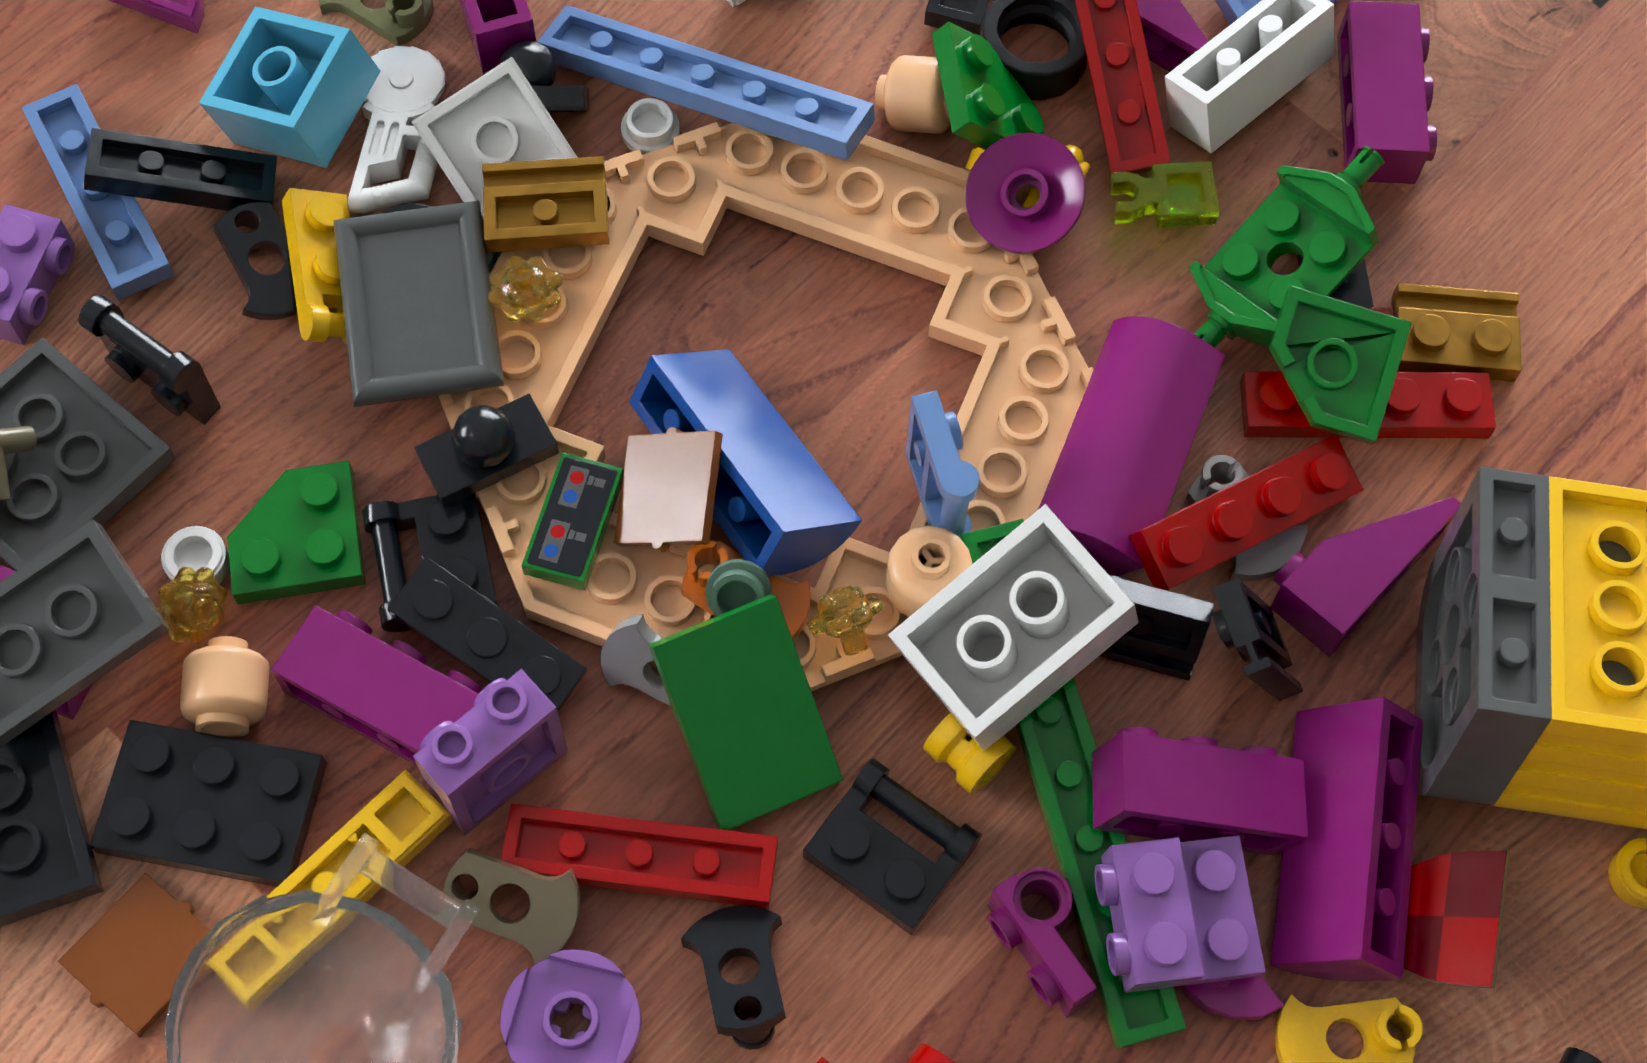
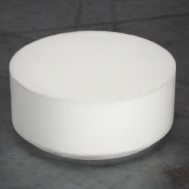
M190 526L177 531L167 540L161 554L162 567L170 581L178 589L188 593H203L215 588L225 579L230 569L229 551L222 538L212 529L203 526Z

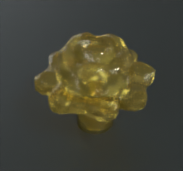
M519 256L510 257L504 268L492 272L489 276V282L493 289L488 293V301L491 305L502 309L507 320L511 322L519 321L522 317H526L531 322H538L547 309L561 302V293L557 290L562 284L561 274L549 269L544 259L540 256H533L528 261Z
M182 567L172 582L161 586L158 590V598L162 605L157 610L170 628L168 633L171 640L182 642L188 637L194 642H200L204 639L210 628L224 619L223 602L226 600L228 593L224 587L216 583L214 573L210 568L201 567L195 572L190 567Z
M860 586L839 587L834 589L833 592H828L820 597L817 606L818 616L809 620L807 625L813 634L826 633L828 636L840 638L845 655H855L870 647L865 629L872 622V616L881 613L885 609V605L878 597L870 596L866 598Z

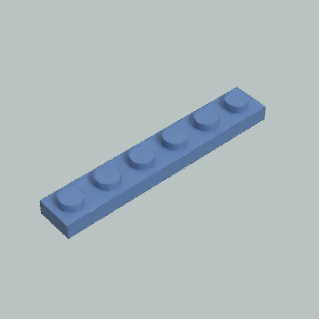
M568 5L564 7L537 40V42L548 48L555 59L556 65L847 161L875 122L874 103Z

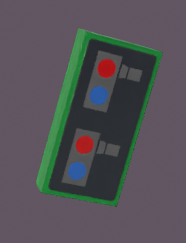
M562 452L521 565L524 575L586 590L621 489L623 468Z

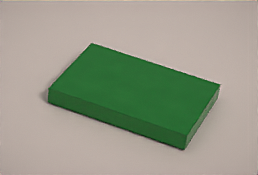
M769 594L648 644L718 829H733L843 781L777 596Z

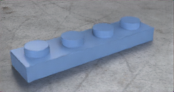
M72 85L21 107L118 301L175 276L135 197L84 190V175L91 129L99 128L78 85Z

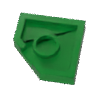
M947 22L932 33L953 134L984 148H988L998 140L1014 134H1043L1044 123L1037 107L1015 77L1005 68L1001 58L987 40L950 22Z
M1290 285L1283 300L1269 351L1311 427L1372 445L1376 442L1412 322Z
M349 460L285 470L227 536L232 596L238 605L366 585L354 472Z

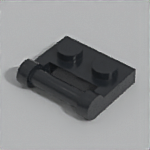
M103 295L93 296L82 307L78 317L79 325L96 337L101 338L109 352L104 358L105 361L123 379L130 383H134L138 378L153 388L151 393L154 398L172 414L180 416L186 411L204 425L221 408L200 363L183 351L174 353L125 319L120 307Z
M476 493L446 507H443L438 495L400 503L378 501L363 508L364 528L373 537L384 604L379 607V615L384 631L403 632L412 630L388 613L387 610L407 583L398 531L416 528L422 561L427 556L498 606Z
M872 758L862 768L851 788L805 846L803 858L912 935L979 843L982 834L967 823H964L961 827L956 825L888 777L890 769ZM872 798L943 847L945 851L936 863L932 862L862 812Z

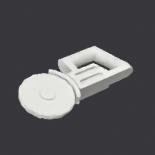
M394 46V48L378 51V54L371 57L381 72L365 98V104L362 106L364 117L370 122L348 197L349 212L364 214L386 209V207L390 208L391 206L429 198L438 162L417 132L412 121L435 107L434 105L438 103L439 98L445 91L446 76L439 59L437 60L430 52L414 46ZM408 150H416L409 179L370 188L371 184L401 178Z

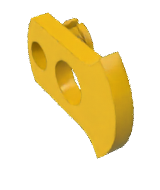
M1291 994L1285 1001L1284 1007L1279 1012L1274 1037L1275 1048L1279 1063H1288L1289 1061L1297 1063H1413L1415 1046L1423 1034V1024L1419 1015L1412 1008L1402 1005L1396 997L1325 1007H1311L1299 1002ZM1347 1022L1360 1032L1363 1038V1050L1359 1057L1342 1059L1329 1049L1326 1033L1331 1024ZM1387 1023L1396 1024L1402 1030V1044L1400 1040L1393 1038L1389 1034Z

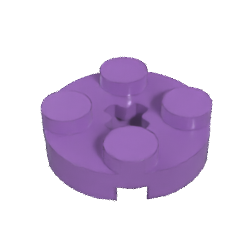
M562 950L548 955L549 959L538 962L530 970L527 967L514 979L504 998L500 1018L501 1032L513 1063L630 1062L640 1040L642 1015L633 986L614 962L590 951ZM571 1004H579L583 1006V1018L591 1021V1024L586 1032H577L574 1039L562 1038L561 1027L552 1024L553 1018L556 1013L567 1014Z

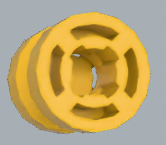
M952 713L948 714L939 723L923 745V749L937 763H947L956 771V782L970 795H974L984 788L1005 767L1017 748L1010 740L1002 736L986 751H983Z

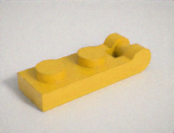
M289 188L281 201L301 337L305 341L325 342L328 337H340L344 344H347L334 231V220L351 218L348 210L347 194ZM329 308H337L338 313L330 312Z

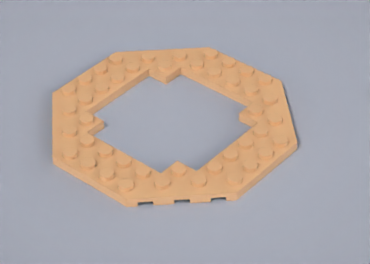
M715 122L672 137L673 144L643 155L638 149L604 161L610 245L501 252L490 273V282L504 386L437 395L452 430L458 416L471 407L487 405L499 408L530 393L557 442L559 453L476 493L527 618L603 647L614 627L621 621L635 615L644 614L648 626L663 638L714 618L713 615L682 596V582L688 568L687 554L694 545H670L669 549L665 552L657 550L653 546H618L614 544L618 515L612 512L585 591L524 575L521 566L562 452L601 463L606 458L603 445L553 426L648 237L704 256L726 209H730L946 286L929 324L928 337L982 356L957 415L963 439V448L957 450L960 460L972 464L977 469L980 478L977 494L969 502L967 515L971 520V532L1019 519L1025 521L1038 510L1094 369L1093 367L1088 368L1075 343L1076 335L1056 297H1051L1038 273L1039 265L1033 254H1019L1001 250L987 242L974 228L968 216L965 203V189L970 171L867 135L864 136L847 161L735 123L719 127L718 123ZM921 502L909 531L913 528L929 526ZM849 537L828 556L815 588L810 586L809 615L805 626L793 642L811 692L902 656L888 636L890 632L909 618L899 612L888 596L885 581L890 552ZM706 564L698 569V577L702 571L710 572L717 566ZM781 575L775 576L784 582L800 583ZM655 661L649 662L650 666L656 667Z

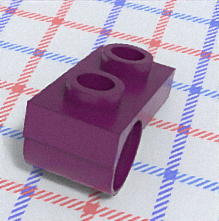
M1033 868L1019 876L1014 874L993 888L988 904L992 913L987 915V919L999 941L1008 950L1017 947L1032 968L1027 972V977L1040 999L1048 1007H1052L1057 1003L1067 1018L1090 1002L1097 987L1059 935L1072 906V892L1069 884L1060 874L1051 869ZM1030 894L1045 896L1053 904L1055 915L1046 920L1034 919L1024 912L1020 900Z

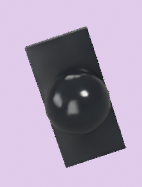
M531 40L515 42L507 47L501 55L499 64L513 57L548 112H586V109H589V88L586 86H552L557 71L555 59L548 48L539 42Z
M530 393L499 408L487 405L471 407L458 416L452 430L414 447L416 455L443 507L449 506L559 453L557 442Z

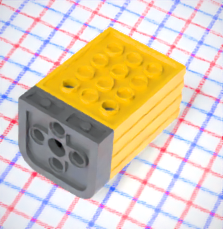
M1483 466L1479 467L1432 560L1421 599L1417 628L1415 716L1423 720L1418 792L1420 795L1647 829V490Z

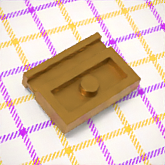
M604 156L482 164L484 183V241L487 253L610 245Z
M1398 283L1392 294V303H1395L1394 317L1411 321L1412 325L1397 372L1489 373L1490 380L1515 382L1522 371L1520 317H1517L1519 293Z

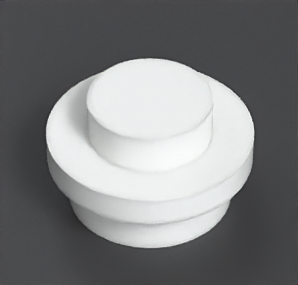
M654 98L641 99L630 106L622 119V139L630 150L635 151L639 149L642 155L673 144L672 137L680 135L679 119L665 102Z

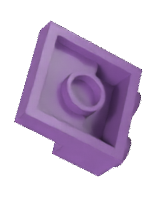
M8 204L4 205L0 213V339L24 345L33 326H37L43 321L48 309V297L59 275H63L68 271L73 260L75 244L61 219Z
M520 669L508 680L499 678L488 684L477 695L474 707L455 723L445 721L431 730L421 742V750L413 757L422 777L439 795L445 809L451 814L453 822L464 835H467L564 755L568 749L556 706L528 675Z
M1240 835L1180 842L1178 837L1111 845L1101 856L1102 864L1095 866V887L1101 906L1110 907L1114 933H1108L1107 957L1112 974L1114 976L1121 975L1124 993L1258 977L1266 972Z

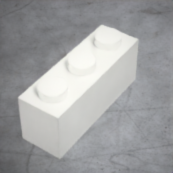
M1328 0L1260 1L1165 76L1169 126L1209 153L1214 152L1335 55L1334 4Z

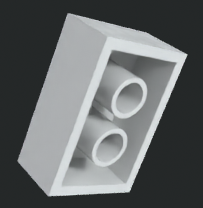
M1045 504L890 632L888 636L979 747L986 751L1137 625L1139 621L1135 604Z

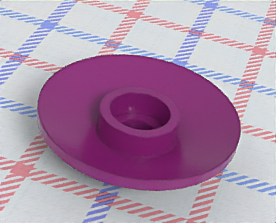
M1038 133L1010 135L988 147L974 163L965 189L967 213L977 232L991 245L1007 252L1019 254L1042 251L1062 240L1077 223L1086 197L1084 174L1075 156L1061 142ZM1036 189L1039 191V200L1033 207H1021L1020 197L1026 190Z

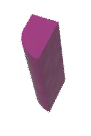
M1123 317L1113 321L1038 508L1040 509L1046 504L1106 573L1114 576H1121L1144 568L1129 535L1165 517L1225 354L1190 331L1175 324L1149 317Z
M1385 697L1301 710L1296 713L1292 758L1304 760L1308 838L1282 851L1271 966L1303 976L1336 981L1403 979L1423 720Z

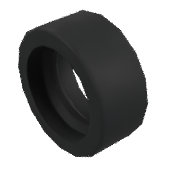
M995 0L984 16L981 36L991 44L1001 58L1005 68L1015 77L1031 100L1042 101L1061 96L1078 83L1086 69L1087 59L1074 0ZM1023 24H1040L1054 29L1067 40L1069 50L1057 60L1045 63L1027 62L1013 56L1002 45L1001 39L1002 35L1012 27Z

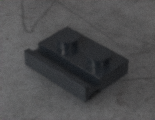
M1109 575L1135 604L1139 623L1099 656L1190 681L1194 664L1197 662L1210 626L1214 603Z
M1238 578L1213 588L1221 608L1212 613L1216 629L1228 649L1235 647L1244 662L1252 661L1251 664L1243 667L1246 676L1279 701L1303 692L1300 682L1285 671V668L1292 666L1293 663L1271 607Z

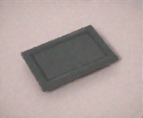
M479 201L334 220L354 407L504 386Z

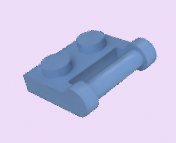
M935 390L911 397L905 454L928 525L946 528L960 537L961 534L971 532V520L967 512L969 502L977 494L980 478L977 469L972 464L960 460L957 450L963 448V439L958 419L953 411L944 413L938 392Z

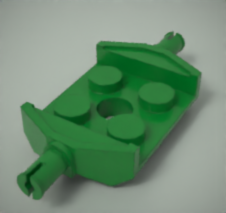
M1364 146L1342 173L1338 172L1336 175L1331 172L1282 165L1276 171L1280 184L1208 263L1202 267L1200 263L1194 261L1189 266L1210 311L1207 315L1208 320L1194 335L1214 348L1225 336L1231 340L1237 336L1269 347L1286 291L1290 285L1329 297L1379 243L1376 228L1361 201L1362 194L1360 188L1384 165L1385 162L1380 154L1375 150L1372 152L1370 147ZM1292 253L1303 257L1301 266L1291 274L1279 275L1271 271L1275 260L1282 255Z

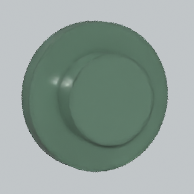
M732 559L718 565L709 575L705 589L707 604L716 616L772 594L771 582L766 572L757 564L744 559Z

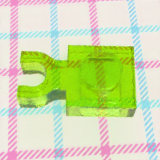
M1211 161L1152 164L1149 178H1144L1131 172H1115L1111 175L1109 184L1110 195L1127 194L1134 199L1129 202L1116 201L1113 213L1115 224L1132 223L1145 215L1155 214L1157 228L1216 225L1220 211Z

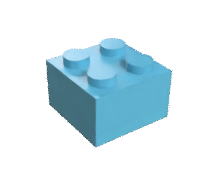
M255 6L199 104L233 143L327 168L381 71L350 29Z

